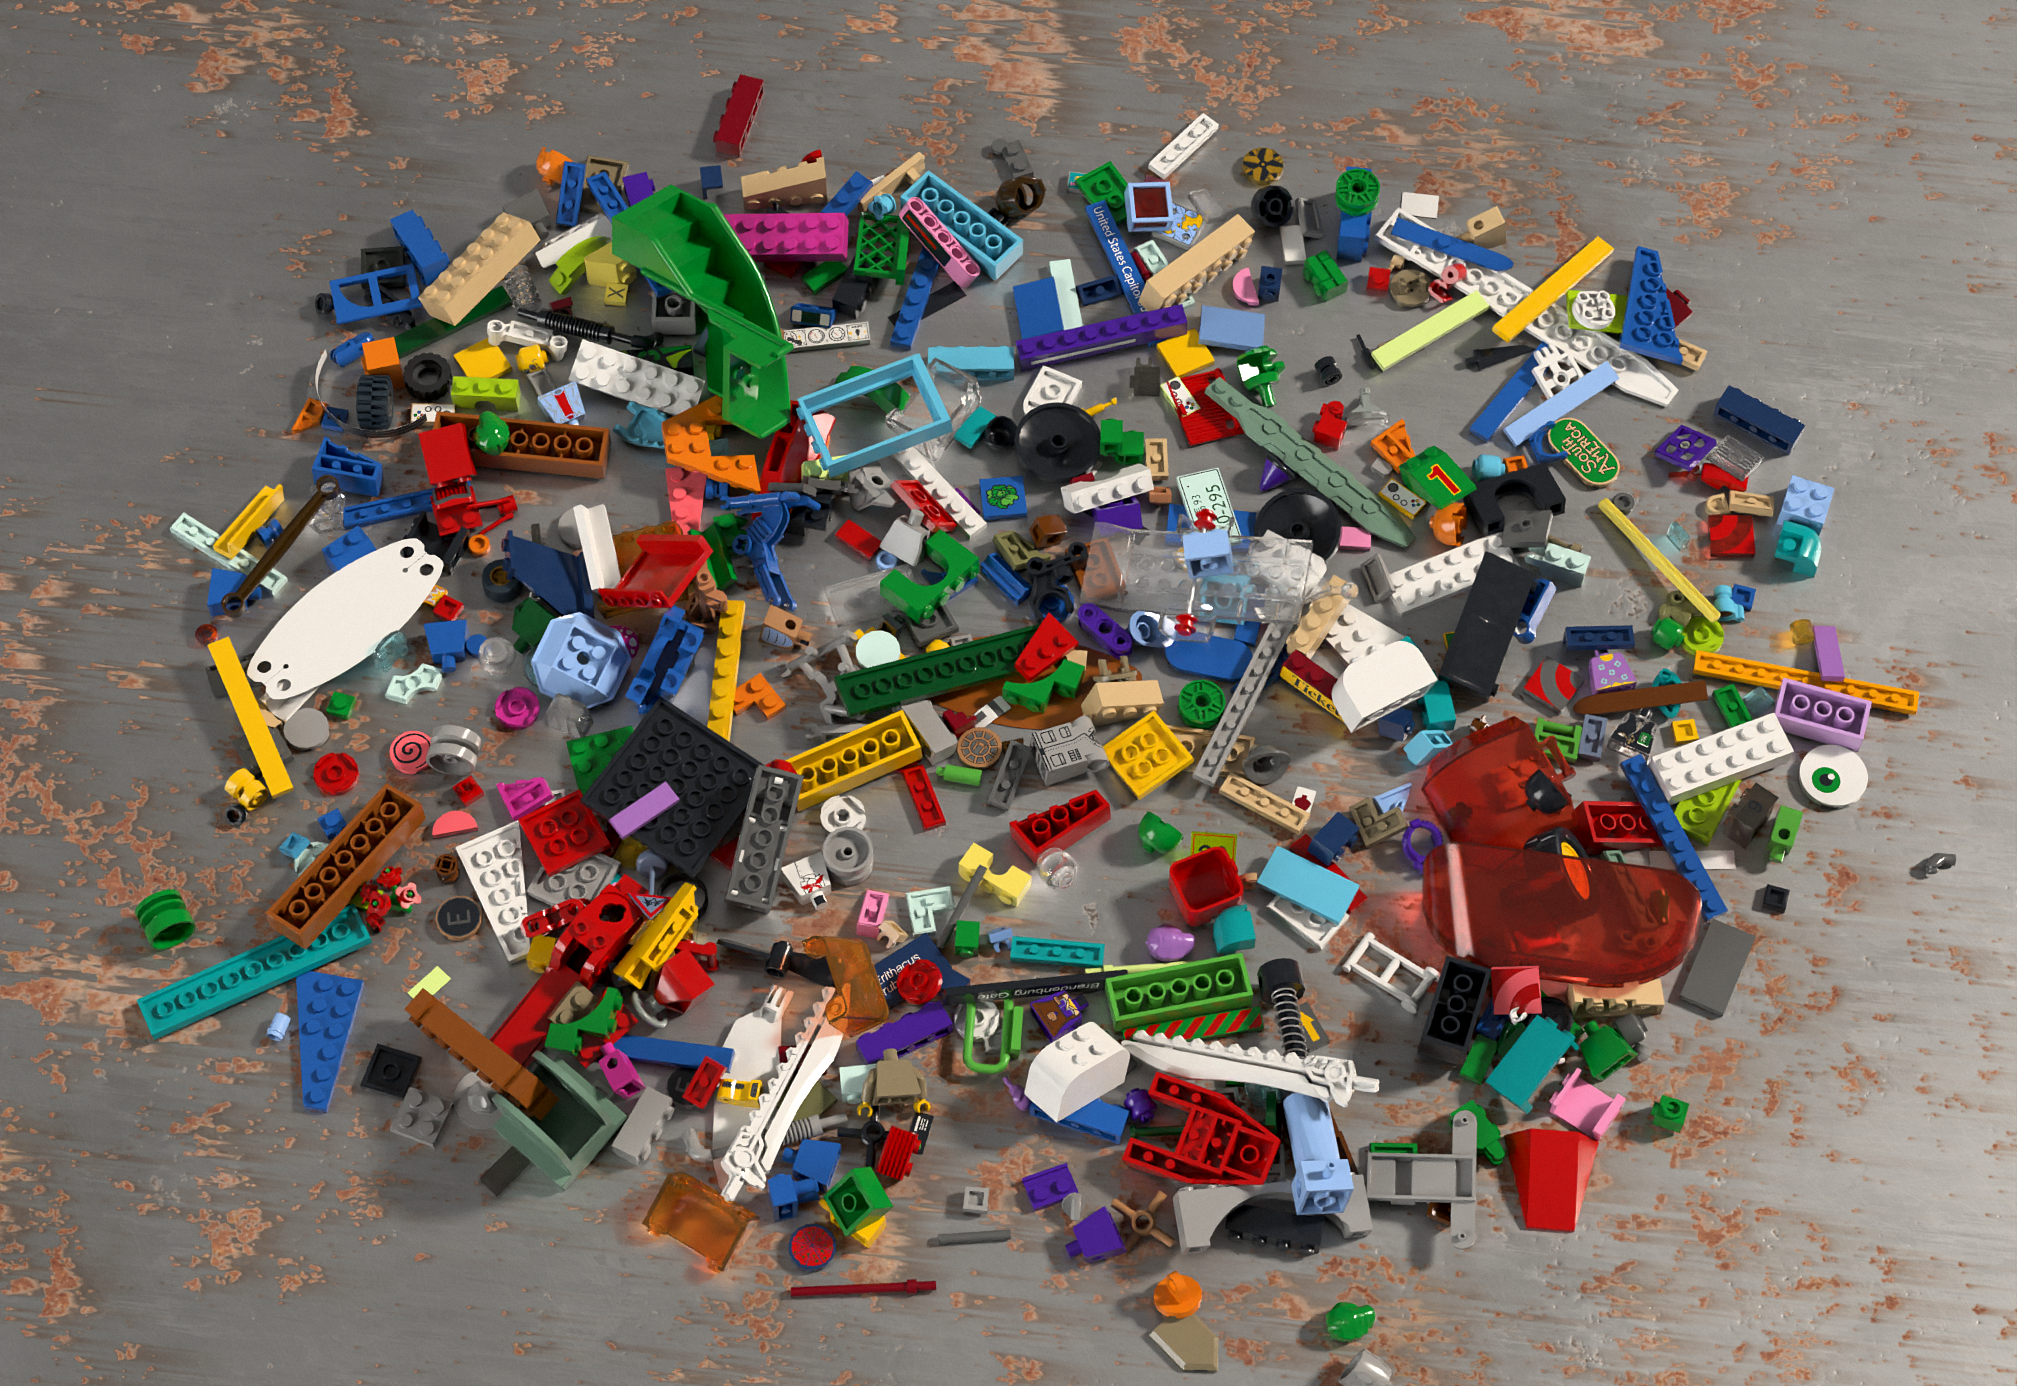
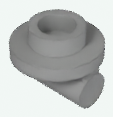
M1070 1193L1064 1197L1062 1209L1067 1215L1071 1216V1220H1080V1213L1083 1212L1086 1205L1085 1199L1079 1193Z

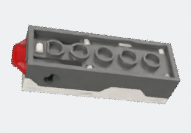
M775 759L764 766L758 765L723 903L767 914L771 911L804 778L803 775L797 774L788 761Z

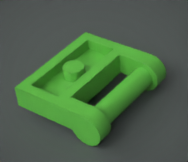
M1538 717L1531 754L1576 763L1582 726L1563 725L1544 721L1545 718ZM1542 730L1573 735V738L1542 732Z

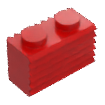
M891 1125L875 1171L901 1181L904 1176L909 1177L913 1167V1163L909 1162L912 1153L917 1155L921 1141L917 1140L919 1134Z

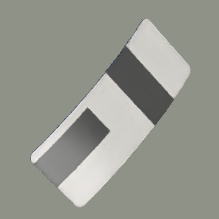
M1001 696L996 697L974 714L977 717L975 727L985 728L997 717L1011 709L1010 705Z

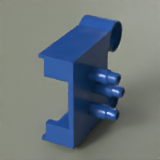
M1540 578L1538 581L1535 579L1538 582L1534 595L1529 594L1513 634L1521 644H1529L1535 639V630L1557 590L1550 580ZM1527 628L1525 633L1519 634L1522 629Z

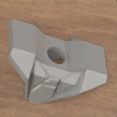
M878 460L848 471L849 483L855 484L854 488L859 489L858 494L849 493L850 503L857 511L871 505L892 508L895 504L903 502L899 495L891 488L892 482L882 472V466Z

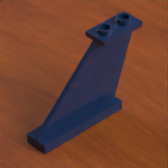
M508 530L505 539L501 541V551L505 552L503 571L507 573V580H512L513 576L516 577L561 617L581 612L595 619L593 595L583 552H579V555L575 556L513 536V531Z

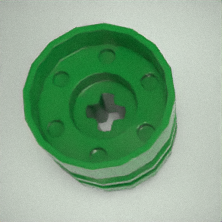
M166 889L156 892L142 900L135 909V915L141 927L145 929L144 933L153 949L165 950L175 947L186 941L195 932L196 925L189 911L186 910V905L177 890Z

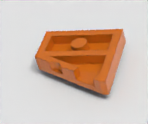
M1403 419L1371 440L1370 446L1387 463L1392 465V468L1398 474L1401 473L1399 465L1406 462L1409 458L1415 457Z

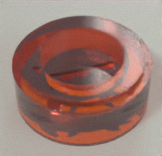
M203 624L197 628L195 637L199 645L208 647V644L218 641L219 634L215 626Z

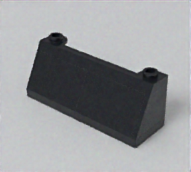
M1485 551L1438 674L1439 681L1446 682L1451 689L1489 702L1491 696H1496L1499 684H1496L1499 671L1529 594L1534 595L1538 584L1535 581L1536 574Z

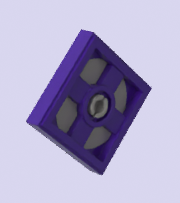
M1680 425L1655 450V456L1687 471H1691L1717 443L1714 438Z

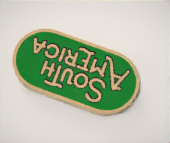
M1561 418L1555 421L1556 426L1550 429L1547 435L1548 446L1552 452L1556 454L1567 451L1568 457L1561 461L1585 485L1590 487L1599 486V488L1612 485L1619 474L1620 464L1611 450L1580 420Z

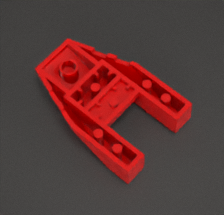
M1156 1071L1148 1091L1150 1097L1157 1102L1189 1112L1190 1114L1174 1153L1130 1137L1122 1157L1124 1163L1137 1170L1187 1184L1264 1185L1281 1140L1228 1100L1223 1094Z

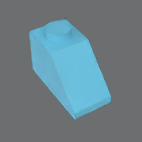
M1444 730L1420 731L1403 749L1407 753L1408 760L1414 765L1419 766L1432 763L1452 751L1456 746Z

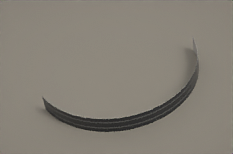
M326 349L322 354L316 369L315 381L317 394L320 370L328 357ZM320 400L325 413L335 424L350 433L363 437L387 438L398 436L414 430L427 421L425 413L415 421L395 429L382 431L363 430L339 421L325 408Z

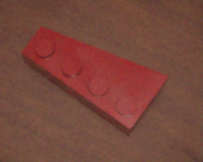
M1093 790L1070 799L1066 804L1060 806L1056 804L1040 814L1033 813L1028 815L1027 819L1019 822L1017 820L1010 822L1011 838L1037 867H1040L1111 819L1110 804L1097 790Z

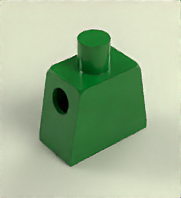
M1591 1021L1583 1027L1588 1038L1581 1042L1580 1047L1594 1078L1604 1081L1638 1056L1615 1029L1607 1025L1599 1028L1595 1021Z

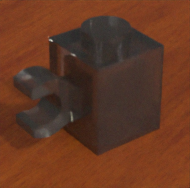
M1140 357L1136 359L1134 375L1129 376V387L1134 388V396H1160V367H1152L1151 357L1148 358V364L1146 365L1140 363Z

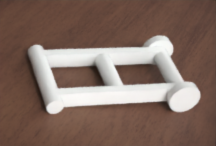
M1367 932L1344 963L1342 969L1348 973L1351 970L1402 1000V1007L1406 1011L1416 1014L1419 1010L1418 1002L1433 982H1439L1441 974L1432 967H1426L1425 970L1374 940L1375 936L1371 932ZM1368 946L1392 959L1380 977L1356 964ZM1400 965L1423 978V981L1411 997L1387 983Z

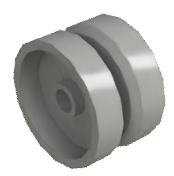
M437 726L432 731L431 746L427 751L426 762L431 768L444 774L454 776L470 775L476 768V755L480 751L481 737L461 726Z
M846 826L838 828L828 835L823 845V858L830 879L840 885L851 886L860 884L868 878L873 870L874 856L871 839L864 831Z

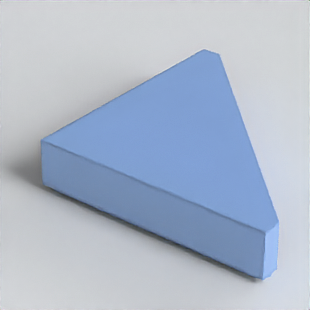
M1411 782L1373 797V803L1380 815L1396 807H1399L1403 813L1412 788Z

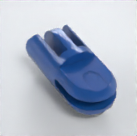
M369 332L361 333L331 350L329 354L330 359L340 367H345L362 357V354H364L362 343L375 341V339Z

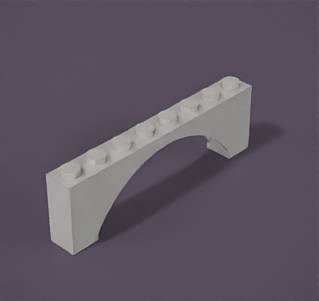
M1351 1172L1354 1190L1344 1213L1322 1214L1343 1233L1344 1239L1367 1237L1373 1231L1363 1174L1355 1175L1354 1172ZM1279 1178L1273 1180L1272 1183H1265L1264 1185H1225V1187L1218 1188L1216 1185H1206L1202 1189L1193 1190V1187L1179 1189L1173 1197L1181 1253L1205 1252L1210 1246L1209 1239L1217 1225L1227 1215L1242 1205L1263 1199L1294 1201L1291 1188L1292 1181Z

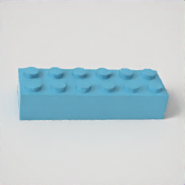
M929 170L900 196L901 209L911 197L921 199L978 264L980 270L994 280H997L1023 255V239Z

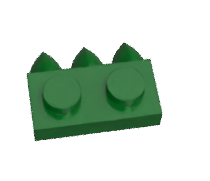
M734 513L713 517V523L719 524L730 557L739 555L734 552L732 547L735 537L740 534L747 535L746 530L739 528L743 527L748 520L735 516ZM743 542L744 546L741 548L742 550H744L745 544L747 542Z

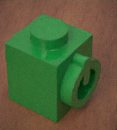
M1662 1095L1659 1102L1654 1101L1650 1115L1654 1116L1652 1124L1680 1133L1690 1104Z

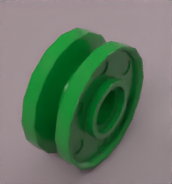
M1357 168L1347 170L1341 174L1336 183L1335 201L1337 206L1344 213L1352 216H1363L1372 212L1379 202L1380 183L1378 178L1372 172Z
M1204 679L1194 680L1186 684L1180 692L1177 705L1178 716L1188 727L1209 730L1215 727L1223 716L1226 704L1225 695L1221 688L1211 681ZM1198 703H1203V704H1205L1206 706H1205V707H1200V706H1198L1197 704H1198Z

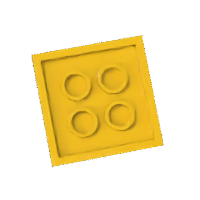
M1155 711L1149 713L1103 746L1110 765L1139 800L1194 762L1192 755Z

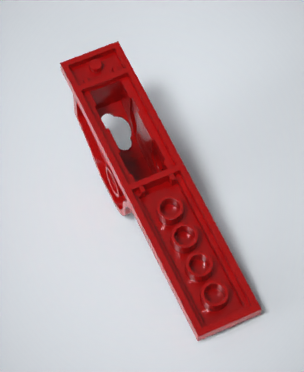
M624 874L615 886L609 883L576 916L556 942L551 953L550 964L545 972L490 1038L491 1042L517 1061L522 1067L528 1069L534 1062L531 1055L536 1050L542 1052L545 1048L550 1023H552L547 1017L572 985L577 981L591 991L609 969L608 964L618 958L647 922L648 917L628 896V893L648 895V890L628 875ZM614 905H619L625 909L623 919L619 922H604L601 920ZM581 944L592 951V954L585 962L579 975L566 966V964L570 960V956Z

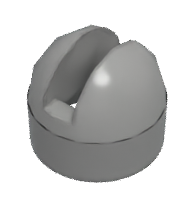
M1638 1042L1633 1047V1050L1638 1055L1634 1059L1639 1060V1062L1647 1061L1653 1052L1652 1049Z

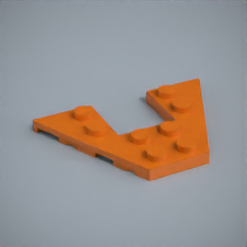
M716 395L662 422L661 430L667 463L681 466L693 473L694 470L708 475V478L721 483H729L734 488L739 486L755 492V495L760 494L761 490L754 455L711 456L706 425H733L722 419L723 398Z

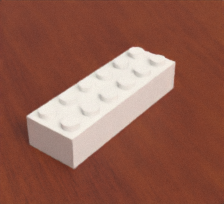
M1771 713L1653 756L1648 767L1669 805L1787 763L1794 750L1775 713Z

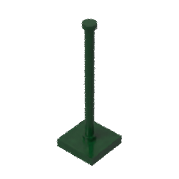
M1276 1091L1267 1092L1266 1118H1263V1121L1256 1122L1260 1123L1281 1140V1121ZM1130 1125V1137L1136 1139L1137 1137L1181 1135L1185 1125L1138 1128L1135 1125ZM1281 1142L1274 1159H1280Z

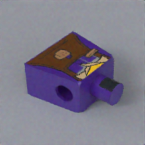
M1060 991L1031 1002L1030 1014L1049 1042L1053 1043L1082 1024L1080 1011L1089 1007V1004L1083 994L1071 999L1066 991Z

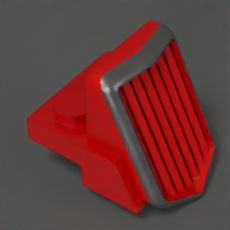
M450 482L448 487L433 490V496H430L440 537L458 533L461 526L469 530L483 527L479 508L466 507L467 504L477 503L473 486H469L467 482Z

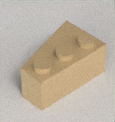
M1157 680L1096 683L1081 704L1083 715H1089L1093 726L1098 727L1145 717L1152 711L1157 713L1164 702Z

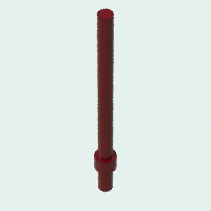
M907 1279V1282L791 1287V1297L890 1292L917 1294V1291L936 1290V1281Z

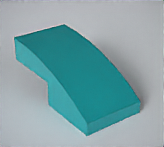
M980 406L961 425L953 438L972 449L983 439L987 424L996 415Z

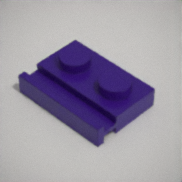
M1067 1163L1022 1178V1183L1034 1212L1062 1203L1064 1197L1070 1193H1079Z

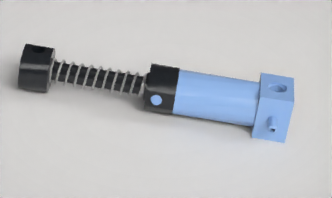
M1289 958L1268 961L1260 966L1257 977L1262 1000L1267 1004L1275 1005L1273 1009L1278 1011L1275 1017L1279 1019L1277 1025L1281 1027L1278 1033L1282 1035L1280 1041L1284 1043L1281 1046L1285 1050L1283 1056L1287 1055V1053L1295 1052L1300 1059L1307 1058L1305 1053L1307 1056H1309V1053L1306 1051V1038L1303 1035L1304 1030L1300 1020L1301 1014L1298 1012L1299 1006L1297 1004L1305 992L1301 966L1296 960ZM1305 1076L1308 1082L1311 1083L1308 1076ZM1278 1088L1296 1170L1291 1188L1297 1215L1344 1213L1354 1187L1348 1159H1340L1329 1103L1316 1097Z

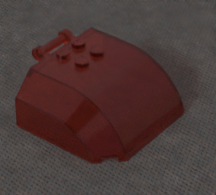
M1513 716L1465 736L1444 749L1431 761L1421 791L1464 866L1470 868L1475 866L1486 870L1488 874L1496 875L1524 863L1523 848L1525 842L1532 836L1558 826L1567 828L1577 836L1579 825L1570 795L1563 785V782L1575 777L1576 772L1573 767L1568 765L1557 746L1558 741L1554 735L1538 742L1529 725ZM1545 750H1550L1562 773H1556L1544 752ZM1538 769L1550 779L1569 802L1557 813L1543 814L1538 809L1533 812L1525 802L1528 799L1525 794V784L1528 778Z

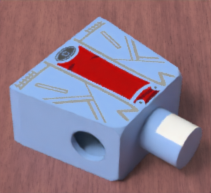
M575 381L537 398L539 408L551 423L579 425L578 422L585 418V411Z

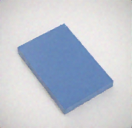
M1202 305L1198 344L1246 351L1263 346L1265 314Z

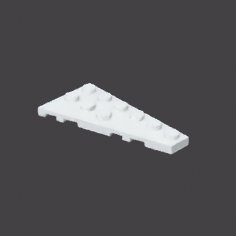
M1317 585L1306 600L1304 609L1300 614L1301 617L1308 614L1310 611L1309 606L1313 599L1321 595V588ZM1347 604L1323 641L1348 667L1357 656L1361 654L1367 656L1371 654L1370 651L1379 645L1385 647L1393 642L1402 640L1405 636Z
M517 820L455 847L510 965L527 958L531 946L530 937H526L520 928L521 921L528 916L521 833Z

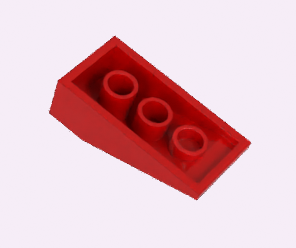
M1582 801L1570 813L1576 838L1587 854H1601L1603 851L1621 850L1622 852L1664 846L1640 802Z

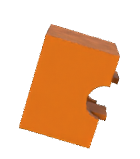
M394 337L362 343L365 357H361L365 375H389L393 389L405 387Z

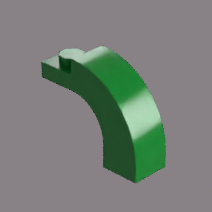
M850 366L847 372H841L837 376L835 384L862 375L873 369L862 366ZM896 382L863 394V396L874 401L886 414L902 413L911 397Z

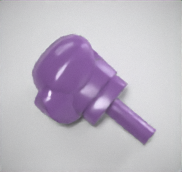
M1007 1076L1004 1077L1002 1080L1009 1087V1093L1012 1095L1016 1107L1021 1111L1030 1110L1032 1100L1024 1094L1025 1089L1020 1084L1014 1085Z

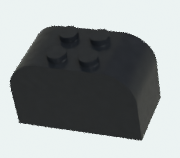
M1446 956L1417 1053L1463 1066L1492 969Z

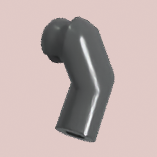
M1933 854L1925 862V871L1929 874L1938 873V867L1941 865L1955 866L1956 855Z

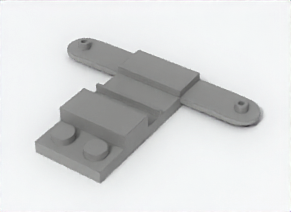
M1463 1110L1454 1116L1452 1154L1368 1152V1201H1391V1205H1415V1202H1427V1204H1430V1202L1451 1203V1243L1457 1249L1464 1250L1470 1248L1475 1240L1477 1120L1475 1115L1470 1111Z

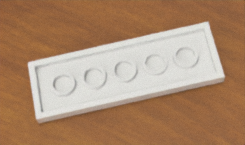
M583 339L569 377L570 382L575 381L576 384L627 401H633L645 407L658 409L660 412L675 416L699 404L706 384L705 380Z
M1501 532L1477 539L1389 574L1396 590L1390 598L1401 617L1470 590L1485 551L1520 566L1509 547H1502L1501 541L1503 536Z

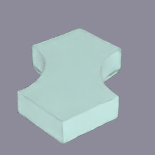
M422 663L418 670L406 676L394 675L385 693V697L407 704L414 695L420 692H436L444 672L441 668Z

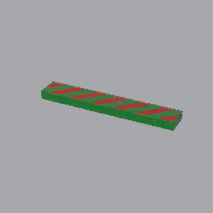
M1260 1006L1124 1028L1122 1029L1123 1040L1137 1042L1133 1040V1035L1139 1030H1144L1151 1037L1157 1033H1163L1171 1040L1174 1036L1181 1035L1186 1042H1191L1197 1038L1203 1041L1264 1031V1024Z

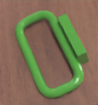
M1013 999L1003 1000L1004 1015L999 1063L995 1065L976 1063L972 1059L976 1003L967 1004L963 1062L971 1071L998 1074L1006 1069L1010 1059H1019L1023 1007L1014 1006Z

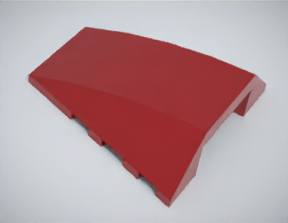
M1530 1128L1504 1135L1526 1229L1574 1232L1599 1142L1580 1132Z

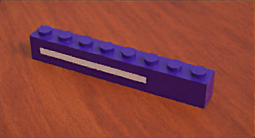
M1183 304L1018 340L1016 341V354L1021 371L1042 367L1043 365L1047 366L1186 335L1188 322Z

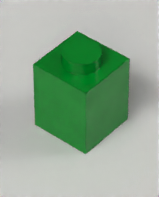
M957 920L955 955H959L962 958L978 957L980 922Z

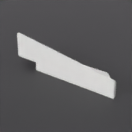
M599 213L546 241L542 245L543 248L536 251L535 255L543 268L551 266L570 248L585 239L595 236H606L612 240V224L606 215Z

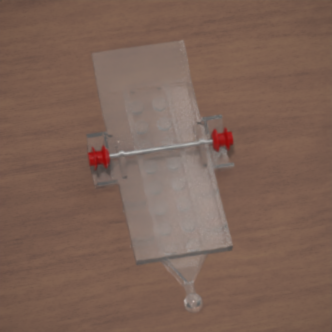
M1201 509V511L1195 514L1199 520L1194 522L1184 514H1179L1176 532L1130 529L1106 522H1095L1079 602L1084 604L1093 603L1100 608L1116 612H1151L1160 615L1157 629L1174 641L1208 643L1214 633L1216 619L1236 620L1238 624H1241V621L1274 623L1276 627H1278L1279 623L1299 625L1303 604L1328 597L1330 594L1342 595L1347 600H1353L1357 597L1359 589L1352 582H1347L1343 586L1330 585L1311 564L1312 540L1232 535L1235 517H1230L1225 526L1215 525L1213 521L1217 520V515L1210 509ZM1214 529L1227 530L1232 550L1234 573L1190 579L1185 562L1182 536L1188 535L1191 532L1205 533Z

